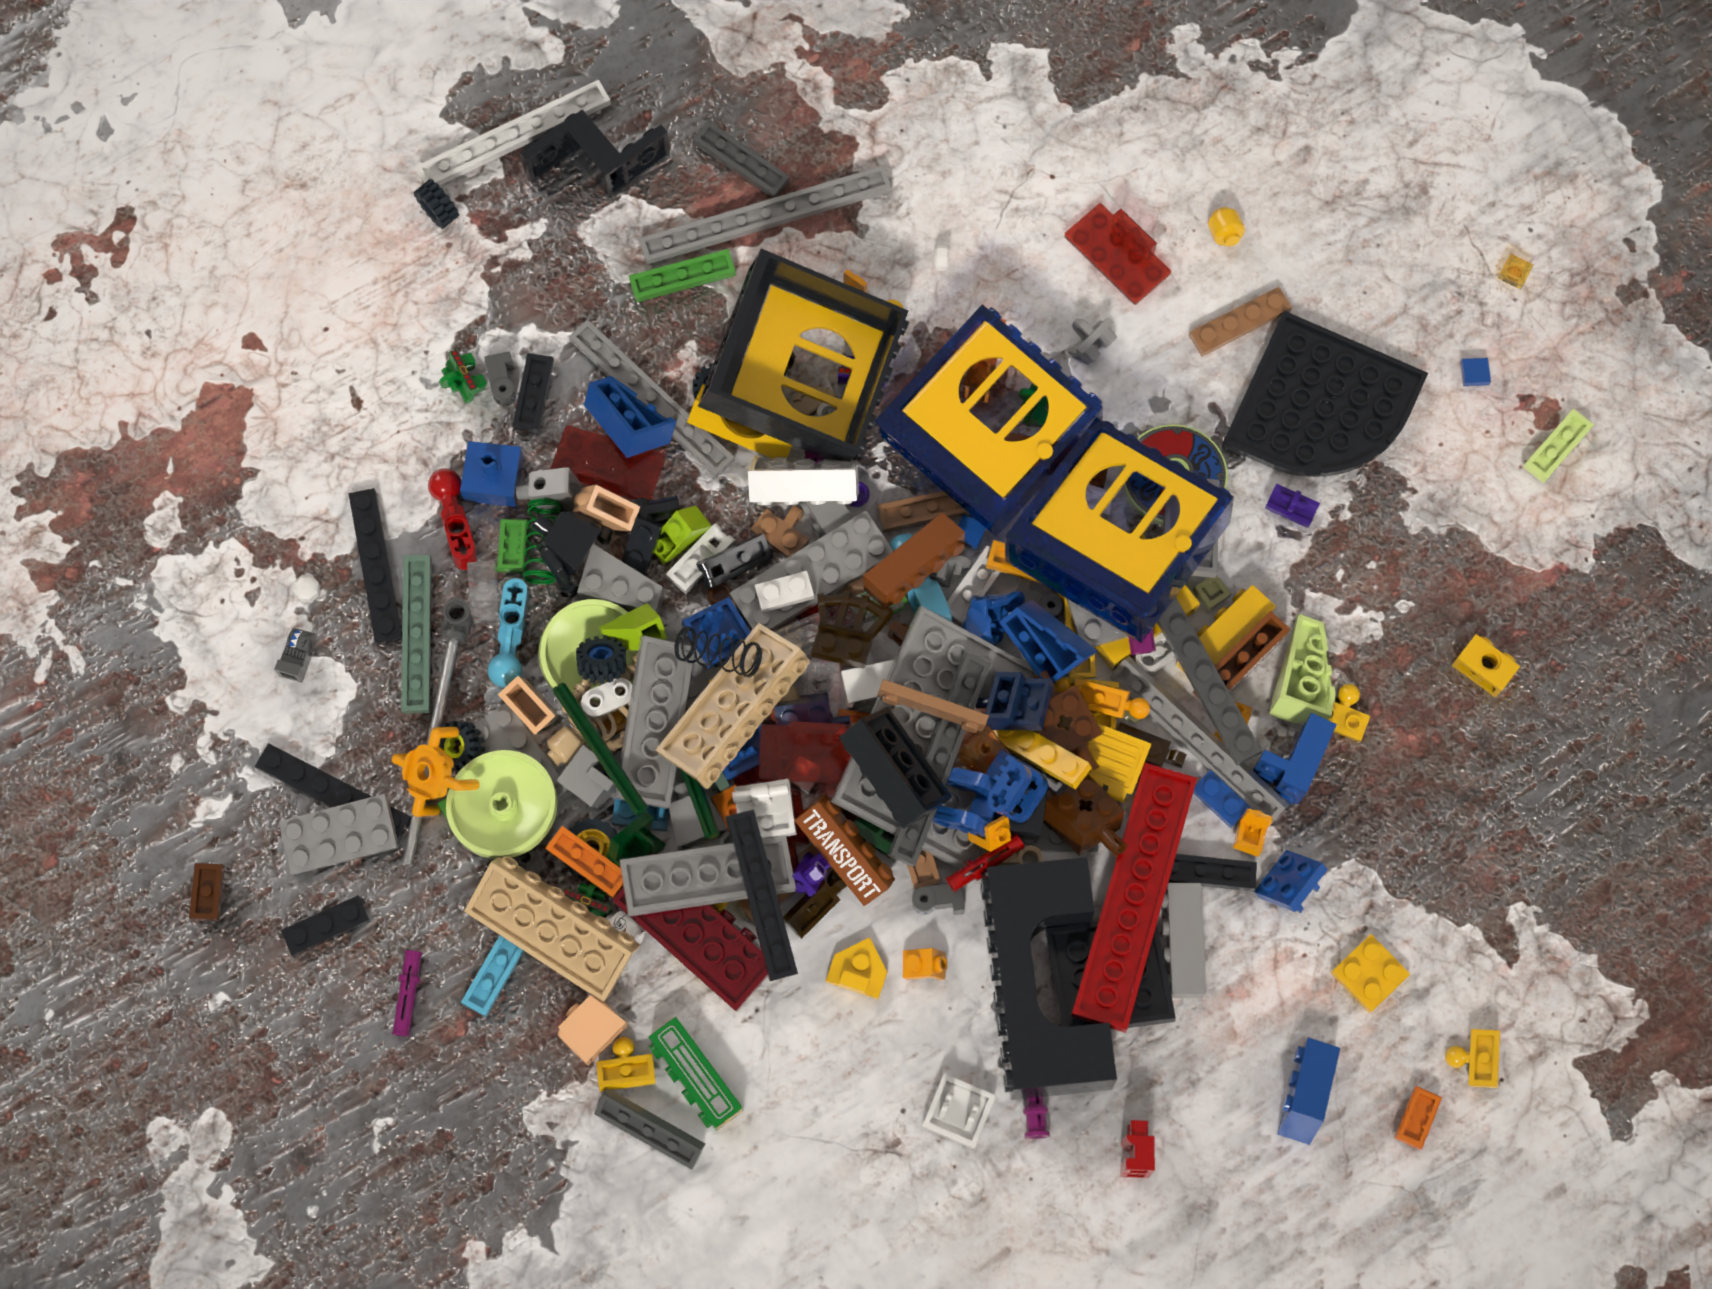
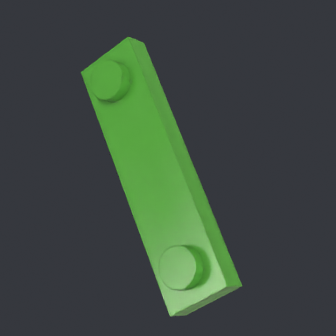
M729 249L632 274L629 275V281L637 303L736 276V271Z

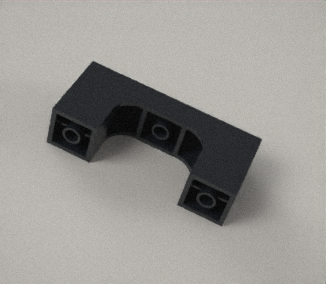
M1087 857L987 867L986 875L981 876L980 892L981 899L987 900L985 910H983L985 927H990L987 937L988 954H993L990 965L991 981L997 982L995 992H993L995 1009L1000 1008L996 1024L998 1037L1003 1036L1004 1042H1001L1000 1059L1001 1064L1007 1065V1070H1005V1075H1003L1005 1093L1010 1092L1011 1100L1112 1090L1117 1081L1110 1023L1064 1027L1050 1022L1042 1014L1038 1005L1031 951L1032 939L1040 932L1045 931V928L1091 923L1095 911Z

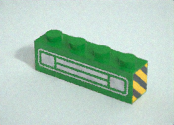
M677 1017L671 1019L649 1036L652 1044L648 1048L657 1060L663 1058L667 1063L668 1067L664 1070L674 1083L679 1080L685 1089L681 1092L690 1106L696 1103L701 1113L698 1114V1117L707 1129L712 1126L715 1131H718L743 1112V1107Z

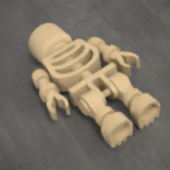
M638 652L631 657L634 663L627 664L626 672L621 674L620 678H625L628 681L634 678ZM583 679L580 684H576L573 687L575 691L572 694L578 703L592 686L599 683V680L591 683ZM623 687L615 689V693L618 696L624 695L626 692ZM591 699L590 705L598 707L600 702ZM629 704L616 709L626 720L628 710L625 707L629 708ZM562 706V711L567 714V712ZM616 710L598 718L589 717L594 727L600 729L602 739L612 754H615L618 749L623 747L625 732L621 731L618 733L619 736L610 741L616 734V722L612 716ZM570 717L568 722L573 727H562L547 741V746L550 749L547 755L557 766L560 763L568 766L581 746H586L587 744ZM606 719H608L611 724V731L609 734H607L606 728L603 724V721H606Z

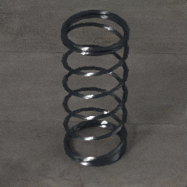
M688 626L682 628L675 639L674 652L679 661L697 662L700 666L710 665L713 669L718 670L722 668L725 672L730 673L735 671L738 675L744 677L755 675L761 664L762 650L756 642H750L746 645L745 641L740 639L733 648L731 636H727L721 643L719 634L715 633L708 641V634L705 630H702L696 636L694 628ZM690 630L692 633V645L689 653L685 656L684 640L687 632ZM705 633V647L697 658V641L700 634ZM682 635L681 650L684 658H681L679 655V643ZM717 636L719 641L715 656L710 661L709 646L712 638ZM730 639V653L725 663L722 664V648L725 641ZM743 642L744 649L740 662L735 667V650L738 643ZM755 645L756 657L754 663L745 672L744 662L746 654L750 647ZM706 651L708 663L703 664L699 659ZM693 653H694V656H695V659H696V660H694V661L689 660V659L691 658V656L693 655ZM719 653L721 666L715 667L711 663ZM732 654L734 669L727 670L724 665L729 661ZM739 666L741 673L736 670Z

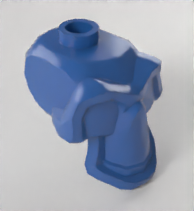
M1018 590L1009 594L989 595L988 597L972 595L970 607L967 610L966 620L963 622L962 628L997 646L1002 641L1005 633L999 621L1006 617L1008 613L1023 605L1025 595Z

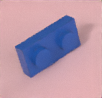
M1211 770L1195 785L1193 794L1230 828L1238 822L1247 809L1251 808Z

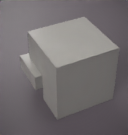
M585 745L581 746L557 779L560 784L589 806L597 809H602L611 795L615 794V784L607 772L604 771L603 766L591 748Z

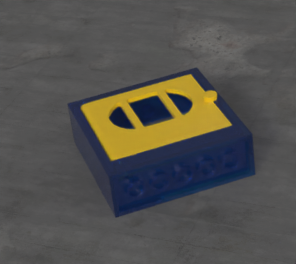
M982 304L877 417L874 423L877 433L882 439L997 537L1103 421V406L1098 396L1092 392L1088 394L1081 388L1082 384L1072 375L1068 377L1060 371L1062 367L1052 358L1046 359L1041 354L1042 350L1032 341L1026 342L1021 337L1022 333L1012 324L1006 325L1001 320L1002 317L999 315V312L992 307L988 309ZM985 359H1003L1000 365L965 403H961L959 399V386L966 371L975 363ZM1010 366H1013L1037 386L1038 389L1004 427L995 434L969 411ZM1046 396L1049 412L1043 427L1034 436L1026 440L1017 442L1005 441L1004 439L1041 398ZM1083 411H1084L1085 413L1078 419V421L1067 431V433H1066V434L1056 443V445L1052 448V445L1062 436V434L1072 425V423H1073V422L1083 413ZM1040 459H1042L1035 466V468L1024 478V480L1013 490V492L1005 500H1003L1007 496V494L1018 484V482L1029 472V470Z
M1096 417L1005 535V561L1142 643L1230 524L1234 496L1227 489L1217 487L1208 482L1203 475L1194 474L1187 470L1180 462L1166 458L1156 448L1147 447L1142 444L1135 436L1125 434L1116 429L1115 425L1111 422L1102 421ZM1125 466L1095 508L1091 510L1086 501V489L1091 479L1106 468ZM1135 472L1165 490L1135 530L1129 534L1103 519L1100 515L1131 474ZM1175 495L1179 502L1180 514L1173 528L1160 537L1140 539L1170 497ZM1208 514L1206 520L1203 522V524L1200 526V528L1197 530L1194 536L1190 539V537L1193 535V533L1196 531V529L1199 527V525L1202 523V521ZM1179 552H1181L1180 555L1177 557V559L1174 561V563L1171 565V567L1169 568V570L1166 572V574L1163 576V578L1160 580V582L1157 584V586L1154 588V590H1153V591L1151 592V594L1149 595L1150 591L1153 589V587L1156 585V583L1159 581V579L1162 577V575H1163V574L1165 573V571L1168 569V567L1170 566V564L1173 562V560L1176 558V556L1179 554Z

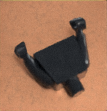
M561 512L553 521L539 514L531 525V528L543 535L536 548L540 552V556L553 573L558 585L562 586L559 589V594L565 598H574L579 587L570 583L569 576L577 570L595 539L601 544L604 541L609 544L612 530L601 526L590 516L574 512Z

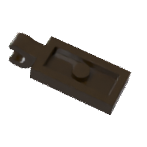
M1120 722L1117 731L1151 743L1145 763L1162 767L1163 762L1182 769L1187 754L1177 750H1170L1171 741Z
M832 870L827 877V882L822 880L817 892L811 897L806 893L783 916L784 921L802 939L840 901L837 894L847 885L836 871Z

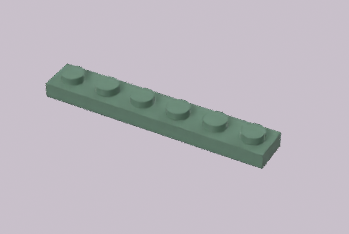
M431 555L403 556L401 702L403 714L430 713Z

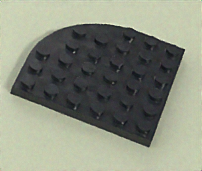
M1283 311L1225 436L1222 447L1270 468L1298 476L1325 477L1350 472L1377 458L1395 441L1411 414L1428 372L1287 311Z

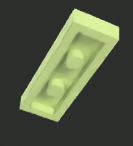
M1573 408L1524 464L1523 468L1544 484L1592 429L1594 424Z

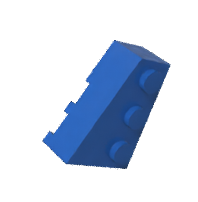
M612 376L590 382L584 406L627 458L671 442L676 425V420L672 417L667 419L656 412V406L651 403L648 405L636 398L637 393Z
M1033 600L1017 607L999 621L1035 673L1042 678L1040 673L1047 670L1053 683L1066 677L1098 652L1097 649Z
M1309 1037L1303 1047H1297L1294 1056V1062L1297 1063L1295 1070H1292L1289 1077L1288 1086L1290 1090L1283 1102V1115L1277 1132L1278 1135L1308 1145L1311 1144L1325 1119L1340 1047Z

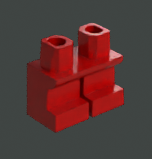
M1131 1120L1130 1125H1127V1135L1121 1141V1147L1125 1151H1129V1158H1126L1120 1165V1177L1149 1178L1155 1171V1136H1148V1121Z

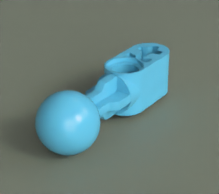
M907 533L899 534L891 540L889 545L894 551L913 535ZM928 576L918 588H913L907 593L914 614H916L918 607L923 606L952 622L951 610L936 580H931Z
M518 578L510 579L504 584L497 638L501 644L500 652L491 659L487 669L491 682L502 688H505L517 676H522V665L515 655L517 646L522 642L523 631L526 627L530 596L526 583ZM517 591H520L521 593H518L516 598L517 604H514L512 596H514ZM515 615L519 617V620L515 623L510 624L506 622L510 616Z

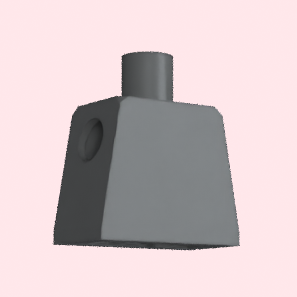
M569 467L533 471L529 474V483L517 484L516 495L518 500L553 499L562 504V510H573L575 506L574 497L581 491L582 484ZM541 505L537 506V508L554 509L558 508V506Z
M685 782L676 785L673 789L678 801L670 803L669 811L678 851H683L710 840L705 838ZM706 794L719 829L718 837H720L727 831V827Z

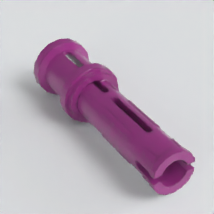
M1043 1097L1027 1098V1105L1023 1109L1027 1123L1025 1139L1049 1138L1050 1132L1047 1131L1046 1124L1048 1108L1043 1103Z

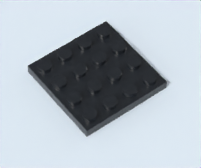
M1098 922L1045 928L1061 1026L1070 1027L1094 1024L1071 1017ZM1157 925L1128 1028L1171 1023L1176 1020Z

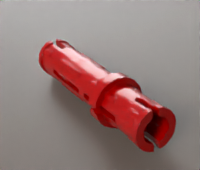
M1015 833L1011 836V841L991 852L987 851L973 861L969 859L965 862L964 867L946 877L948 885L954 892H957L958 889L971 881L980 880L987 867L996 866L1019 850L1024 849L1022 840ZM1006 848L1005 852H1003L996 858L992 859L991 861H988V859H990L991 857H993L994 855H996L997 853L1001 852ZM982 864V867L964 877L966 873Z

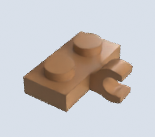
M796 505L790 509L784 521L766 509L750 529L754 535L763 533L767 544L786 558L805 548L809 543L807 537L794 529L804 516L802 514L803 510Z

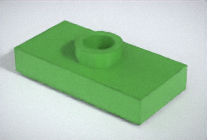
M501 519L497 561L498 572H525L523 565L526 562L524 551L527 548L525 538L528 535V528L526 526L528 520Z

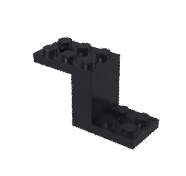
M582 109L576 114L572 113L567 116L564 122L556 128L547 130L543 137L536 142L527 144L522 152H520L525 176L533 183L573 155L610 198L670 156L668 133L662 125H659L655 129L647 130L641 139L635 143H629L619 153Z

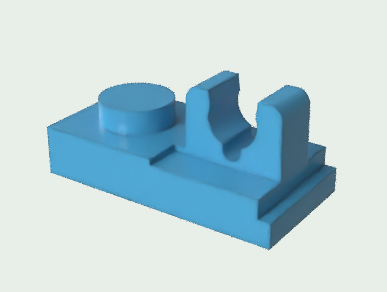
M615 799L612 825L627 827L639 816L633 813L625 800ZM647 805V812L654 817L651 830L667 831L669 808L664 809Z

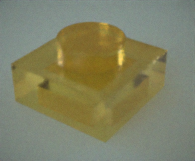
M1510 253L1498 279L1521 290L1534 265Z

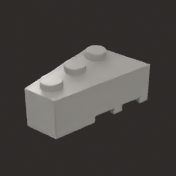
M592 544L577 591L579 601L587 599L605 600L622 607L627 612L648 603L659 615L664 600L663 587Z

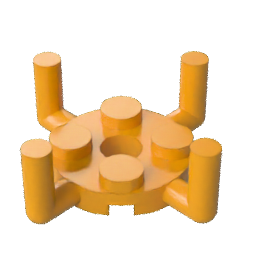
M434 727L431 730L428 744L419 745L409 753L394 754L391 758L394 764L402 767L403 780H407L410 787L407 790L415 797L412 814L415 817L439 815V806H425V801L444 797L448 788L454 791L479 789L480 783L477 779L457 780L451 777L454 766L453 759L439 747L441 738H456L459 735L457 727ZM426 766L429 768V777H428V778H427V776L424 774V770H425V767H426Z

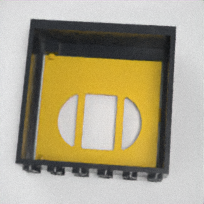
M761 248L748 269L698 407L824 459L855 461L859 453L862 454L866 447L868 439L864 438L867 429L870 430L874 424L876 415L872 413L875 406L880 405L884 396V391L881 388L884 382L887 383L891 376L893 368L889 367L892 358L895 359L899 353L901 344L897 342L900 335L903 336L909 325V321L906 320L909 310ZM812 329L830 330L841 336L848 343L853 352L854 359L800 337V334ZM794 346L808 350L851 369L842 399L835 398L784 376ZM781 386L836 408V411L819 417L802 414L788 403Z

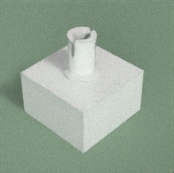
M870 649L865 669L853 668L841 671L840 684L847 710L875 705L882 680H886L894 660L874 664Z

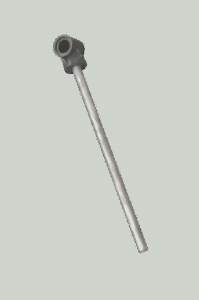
M460 598L449 600L443 608L444 621L440 639L447 642L427 744L431 730L442 725L458 644L467 643L469 630L474 622L473 611ZM456 611H465L462 618L453 619ZM426 766V767H425V770H424V774H425V775L427 776V778H428V777H429V768ZM413 814L402 864L413 866L422 817H415Z

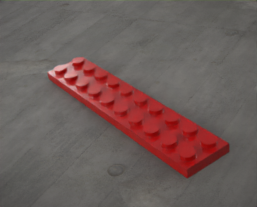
M1144 763L1122 839L1128 846L1122 854L1119 853L1116 859L1071 1017L1094 1024L1110 1023V1029L1124 1033L1127 1032L1197 777Z

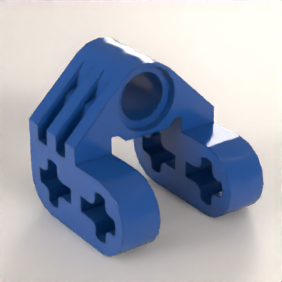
M1000 749L986 771L990 777L997 781L987 798L989 808L996 813L1006 815L1015 822L1022 823L1027 821L1047 791V779L1041 773ZM1031 781L1037 785L1036 790L1031 789L1029 786ZM999 797H1003L1006 801L1004 806L1000 805L997 801ZM1016 805L1023 809L1020 814L1014 810Z
M952 768L947 784L957 789L975 792L977 796L974 798L969 812L944 806L938 807L933 822L943 827L960 830L963 833L979 834L985 837V825L1001 816H1006L992 811L987 803L988 795L997 781L984 773ZM1003 797L997 799L1000 805H1005L1006 801Z

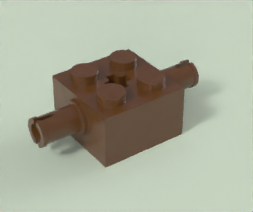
M1047 670L1040 673L1042 678L1051 679ZM1054 685L1043 730L1038 732L1044 738L1088 761L1092 770H1096L1100 766L1088 745L1090 741L1104 733L1077 685L1064 692H1058ZM1062 716L1073 719V722L1070 723L1071 729L1060 728L1059 724L1062 722Z
M1089 774L1085 776L1076 789L1069 786L1060 797L1052 792L1054 796L1046 801L1043 820L1078 856H1081L1100 842L1114 857H1118L1119 853L1122 854L1126 850L1127 843L1115 833L1121 828L1125 810Z

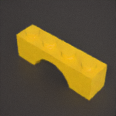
M702 385L687 423L773 460L775 457H786L787 459L792 445L698 407L705 385Z

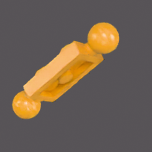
M1065 677L1054 683L1058 692H1064L1077 685L1092 711L1118 718H1124L1125 712L1129 711L1130 715L1135 719H1143L1150 712L1149 702L1141 697L1134 698L1132 701L1129 700L1130 691L1082 678H1076L1075 685H1072Z

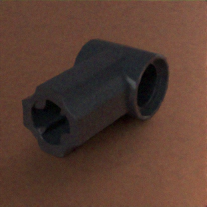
M678 496L651 501L647 498L630 501L640 506L637 516H642L659 524L666 523L677 510H680Z

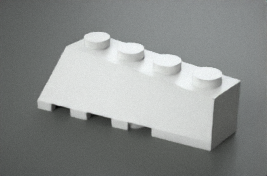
M754 456L748 469L749 501L757 502L758 505H770L773 502L795 505L799 501H810L814 505L824 504L826 501L850 504L853 501H857L859 494L858 462L823 460L818 465L815 464V461L804 458L794 463H788L786 457H775L773 461H764V456Z

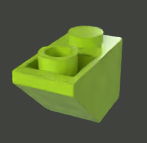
M697 506L677 510L663 526L654 553L663 565L669 563L692 547L708 531L711 524Z
M648 603L599 627L602 636L607 635L609 640L612 637L617 638V642L620 640L623 646H625L626 651L639 650L640 638L642 636L661 640L667 639L660 616Z

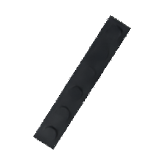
M372 488L348 493L375 643L378 646L402 641L401 624L376 490Z
M269 743L254 766L257 770L331 808L372 797ZM390 806L399 843L410 824L411 816Z
M754 809L726 816L769 981L798 974Z

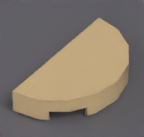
M809 386L818 391L838 398V395L834 393L830 388L825 389L822 387ZM798 392L794 396L791 406L802 414L813 416L817 413L818 407L823 402Z

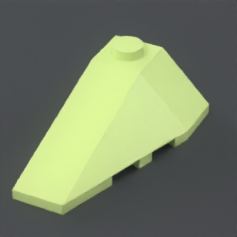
M1298 614L1274 690L1269 715L1294 724L1307 722L1311 713L1324 719H1330L1336 693L1335 687L1331 683L1330 675L1332 674L1331 665H1328L1326 653L1328 651V644L1323 622Z

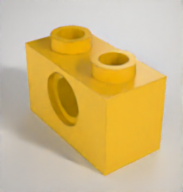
M1475 634L1451 665L1495 698L1520 668L1511 655L1500 652L1488 638L1480 637ZM1482 659L1489 660L1493 668H1486L1482 664Z

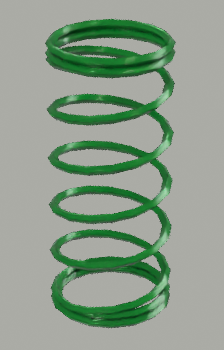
M533 499L528 502L527 511L533 519L526 524L527 528L532 532L525 538L526 542L531 546L524 551L525 555L531 560L524 563L523 567L526 571L522 574V578L533 584H552L556 582L552 572L528 570L526 568V564L532 561L545 564L544 561H541L543 560L542 558H532L527 554L529 549L536 548L538 545L529 542L528 537L532 534L542 535L529 527L530 522L537 518L530 513V510L542 514H554L562 510V504L553 499ZM554 505L558 506V508L540 509L537 506ZM544 516V517H546L547 519H554V518H555V517H553V516ZM528 575H535V576H539V577L552 578V579H533V578H530V577H527V576H528Z

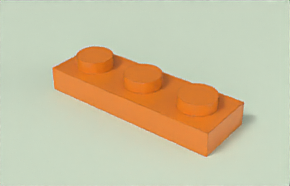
M561 826L546 846V850L612 898L615 897L623 886L620 867L565 827Z

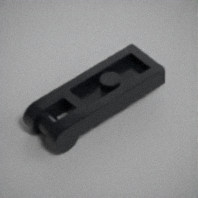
M758 533L709 558L698 561L696 566L698 571L703 573L705 588L709 589L772 559L773 556L764 534ZM718 565L720 573L715 575L712 568Z

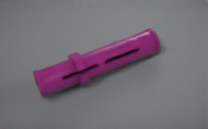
M405 950L402 975L398 976L400 987L392 1035L409 1037L417 984H420L421 981L418 975L423 953ZM406 997H407L406 1007H405V1014H404V1019H403V1012H404L405 1000H406Z

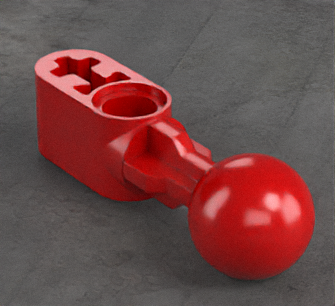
M448 468L438 469L429 477L428 490L434 499L442 503L443 510L440 515L454 565L460 570H470L476 565L478 559L464 508L457 501L462 481L455 471ZM457 528L463 529V530H462L461 532H459V533H453V532H452L453 530H455V529H457ZM465 546L467 554L462 555L460 547Z

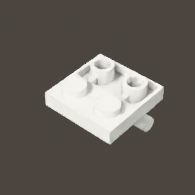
M789 779L734 787L732 797L733 802L736 803L737 813L754 809L762 839L797 835Z

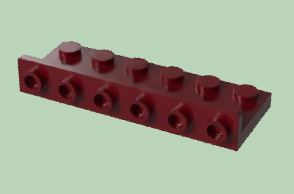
M623 887L612 901L628 914ZM709 904L630 916L736 1012L739 1011L768 977L761 947L755 942L757 936L746 927L740 929L734 923L736 918L726 909L720 911L715 905Z

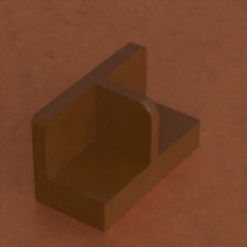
M195 863L189 919L195 924H202V921L220 920L221 900L226 899V895L222 892L225 871L223 864Z

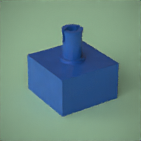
M468 441L460 489L464 502L517 507L516 486L521 483L524 463L521 447Z

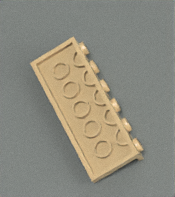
M760 623L756 625L744 640L746 645L750 642H756L761 647L762 660L756 674L752 677H744L738 675L735 671L731 673L725 672L721 668L655 750L660 756L696 779L706 789H709L717 781L722 771L736 757L746 741L754 735L755 730L770 715L775 705L787 694L789 688L804 673L810 663V660L801 648ZM743 643L735 651V667L740 662L744 649ZM755 645L751 646L746 654L744 662L745 672L754 663L756 657ZM732 656L730 657L729 661L724 665V667L727 670L734 669L732 665ZM739 666L736 670L741 673Z
M499 856L491 861L464 910L465 913L602 1002L608 999L630 958L640 947V944L635 941L631 934L618 931L611 926L609 920L594 915L588 911L584 904L566 897L561 889L549 886L541 880L538 874L526 871L518 866L516 860L508 856Z

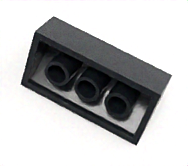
M889 707L861 718L838 737L843 743L846 752L853 757L860 767L861 773L875 788L878 797L884 801L892 812L894 820L903 829L918 822L952 798V795Z

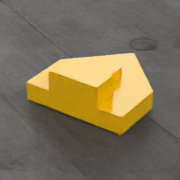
M870 937L834 954L826 983L879 1000L887 976V970Z

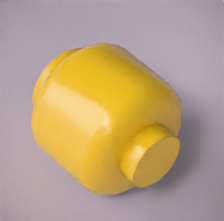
M1221 207L1215 210L1209 218L1208 228L1215 243L1229 247L1239 243L1245 233V226L1238 211L1228 207Z

